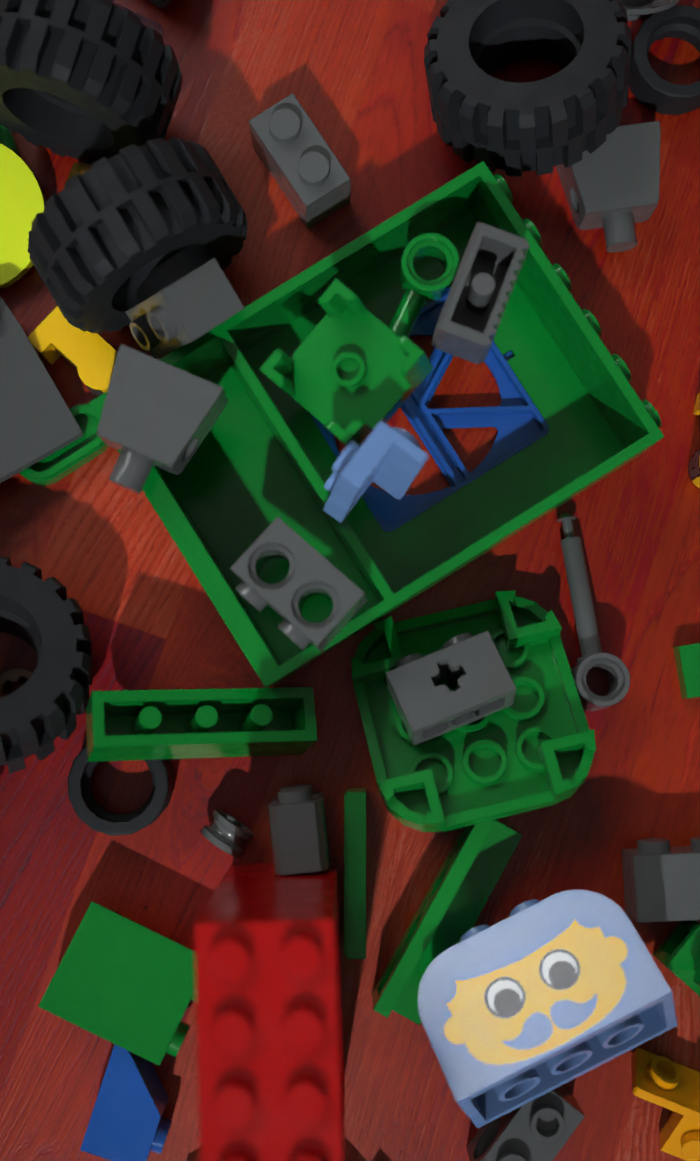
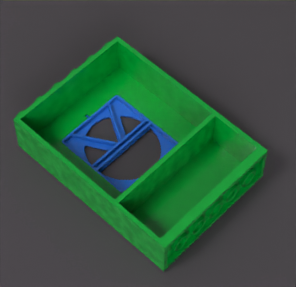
M484 161L250 303L243 310L198 339L159 359L162 362L223 387L228 402L184 470L179 475H176L153 465L142 490L265 688L273 687L639 457L665 437L659 429L662 426V422L658 412L646 399L640 400L629 383L632 377L627 365L620 356L609 353L600 339L602 332L595 316L586 308L581 310L570 293L572 285L566 272L559 264L554 263L552 265L541 249L542 239L537 228L529 219H521L512 205L513 196L508 184L501 175L495 174L493 176ZM476 223H485L526 239L530 246L484 361L495 378L501 404L489 407L428 409L427 406L454 355L435 348L429 358L434 369L400 407L450 486L427 494L404 495L401 500H398L388 492L370 485L341 524L323 512L331 494L323 487L334 472L332 467L341 455L335 443L334 434L259 370L277 348H280L291 357L327 314L319 305L318 300L336 278L358 296L370 313L389 327L405 294L400 277L404 249L412 239L421 234L436 233L449 239L458 252L459 266ZM423 257L413 266L415 273L420 278L428 281L436 280L445 273L442 263L434 257ZM448 294L440 300L425 302L409 337L434 335L436 324ZM107 392L89 402L99 421ZM482 427L496 428L498 433L490 451L472 472H468L441 430ZM277 517L284 521L365 593L367 602L322 652L312 643H309L304 650L299 648L278 628V625L284 620L283 617L268 604L259 612L235 590L241 583V580L230 568ZM282 558L268 560L261 568V581L267 584H277L283 581L289 573L290 563ZM314 595L308 598L302 608L303 618L312 623L326 620L332 613L333 601L324 595Z

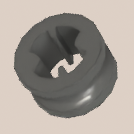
M216 808L212 813L214 817L213 824L204 825L200 832L207 840L224 852L240 858L244 852L241 847L242 843L246 840L251 841L255 834L237 818Z

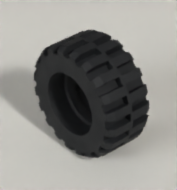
M0 0V125L11 132L15 131L25 137V140L37 146L40 144L51 149L52 153L63 157L70 156L78 159L81 163L89 165L104 157L109 159L118 155L119 150L133 144L139 147L145 145L148 140L165 139L183 81L174 51L170 46L164 45L163 37L153 27L147 28L141 23V17L129 9L124 11L114 5L113 0Z
M448 0L440 10V17L437 16L433 21L427 34L428 43L424 47V64L433 121L437 124V131L444 143L453 146V152L468 163L473 159L476 160V165L484 161L491 173H494L497 168L505 170L507 176L522 177L524 171H536L537 176L553 172L554 166L563 164L567 168L581 161L582 153L585 150L591 154L606 141V134L612 133L622 119V110L627 105L632 40L631 28L627 25L628 16L623 6L617 0ZM530 59L551 61L565 67L550 77L533 82H508L490 76L508 64Z
M171 137L168 142L162 138L148 140L143 146L137 147L133 144L119 150L118 155L109 159L104 157L91 164L92 168L81 176L76 174L65 183V188L59 194H53L44 203V212L36 214L28 239L30 260L68 323L90 333H101L104 330L114 332L130 324L131 321L125 313L127 310L211 259L215 258L222 271H224L232 263V257L239 254L243 248V241L247 237V219L244 210L205 148L183 138Z
M0 556V632L12 634L24 640L35 649L38 655V665L28 681L15 692L0 698V766L7 765L9 774L26 769L24 758L34 753L39 760L49 756L55 751L54 739L59 736L61 739L67 740L76 729V715L85 713L89 701V685L92 684V652L89 627L84 625L83 611L76 599H67L66 587L55 577H49L44 582L41 569L25 562L22 563L20 568H16L11 565V558Z

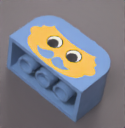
M566 890L551 895L540 902L537 899L528 900L516 906L511 911L510 917L492 926L484 924L470 929L461 937V942L444 950L430 963L421 979L418 991V1011L422 1025L456 1102L477 1128L678 1026L672 991L632 922L622 908L614 901L602 894L589 890Z

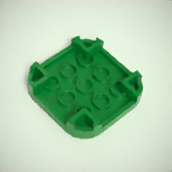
M516 590L495 591L493 600L396 623L393 622L392 616L374 623L373 630L359 643L354 658L351 657L352 681L379 793L387 810L403 825L421 832L454 830L552 806L571 797L584 783L596 752L594 729H589L560 637L562 627L552 610L547 612L536 602L516 596ZM488 631L516 687L513 705L413 747L388 691L386 672L393 670V665L408 655L422 653L423 657L442 650L443 644L459 634L470 632L475 636ZM447 677L439 679V685H446L449 691L457 690V683L451 684Z

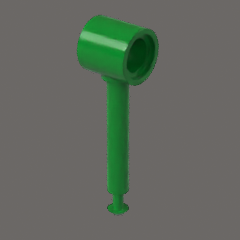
M436 233L421 234L412 239L404 249L400 277L405 294L388 327L400 338L402 335L407 338L409 337L425 302L440 300L451 289L459 268V256L453 243L446 237ZM423 257H434L442 263L445 273L436 280L428 281L420 278L415 273L413 266Z

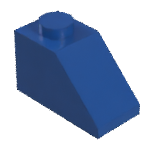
M114 1044L80 1148L81 1151L111 1161H148L151 1151L158 1154L162 1153L172 1120L163 1117L169 1097L152 1062Z

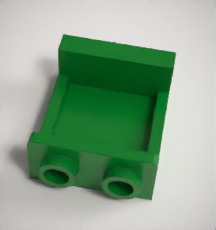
M91 902L38 1007L159 1066L165 1053L176 1057L190 1027L189 1024L182 1022L181 1019L190 1000L196 1002L195 951L96 902Z

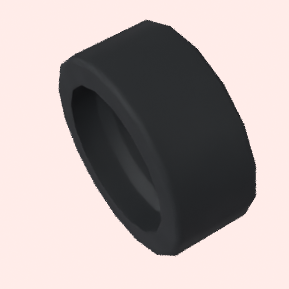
M675 5L665 11L652 14L642 23L631 46L629 87L631 93L643 106L660 114L681 115L700 107V80L689 85L672 84L660 78L651 68L648 60V51L655 41L666 37L680 38L687 41L700 52V9L694 6Z
M86 744L73 760L67 779L69 800L77 816L91 829L111 836L133 834L156 821L169 805L174 790L173 766L170 760H144L152 773L153 788L150 797L140 809L130 814L118 815L101 807L91 792V776L98 762H87Z

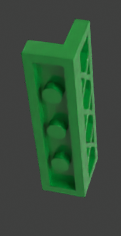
M497 819L462 828L372 992L374 1011L388 1018L393 1010L420 1025L418 991L427 967L444 950L461 942V937L473 928L523 836L521 833Z

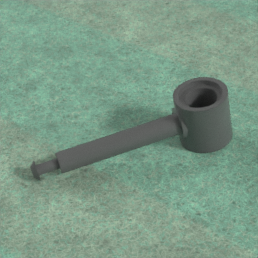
M571 513L561 514L556 522H562L565 539L560 540L582 655V657L577 658V664L571 669L583 709L599 711L620 702L626 696L630 687V674L621 659L602 651L581 537H575L572 520L577 517ZM589 669L599 670L607 677L609 688L605 696H598L589 690L586 683V675Z

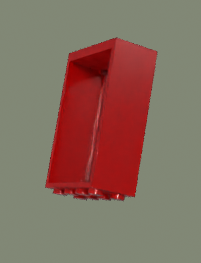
M337 858L329 860L330 867L326 870L283 876L275 874L274 861L232 862L194 923L200 1161H345V1063Z

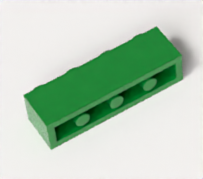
M313 687L92 691L86 707L87 762L302 755L318 741Z

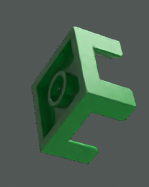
M336 278L318 300L319 305L327 313L291 357L280 348H277L259 370L296 400L345 445H348L353 440L361 446L380 420L387 423L434 368L426 354L404 335L400 338L365 308L357 295Z

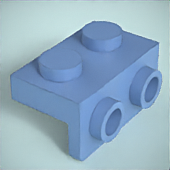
M380 420L361 446L352 440L332 467L334 472L323 487L331 493L323 512L341 524L372 482L396 499L401 500L428 460V454L421 449L420 443L412 434L399 427L391 428Z

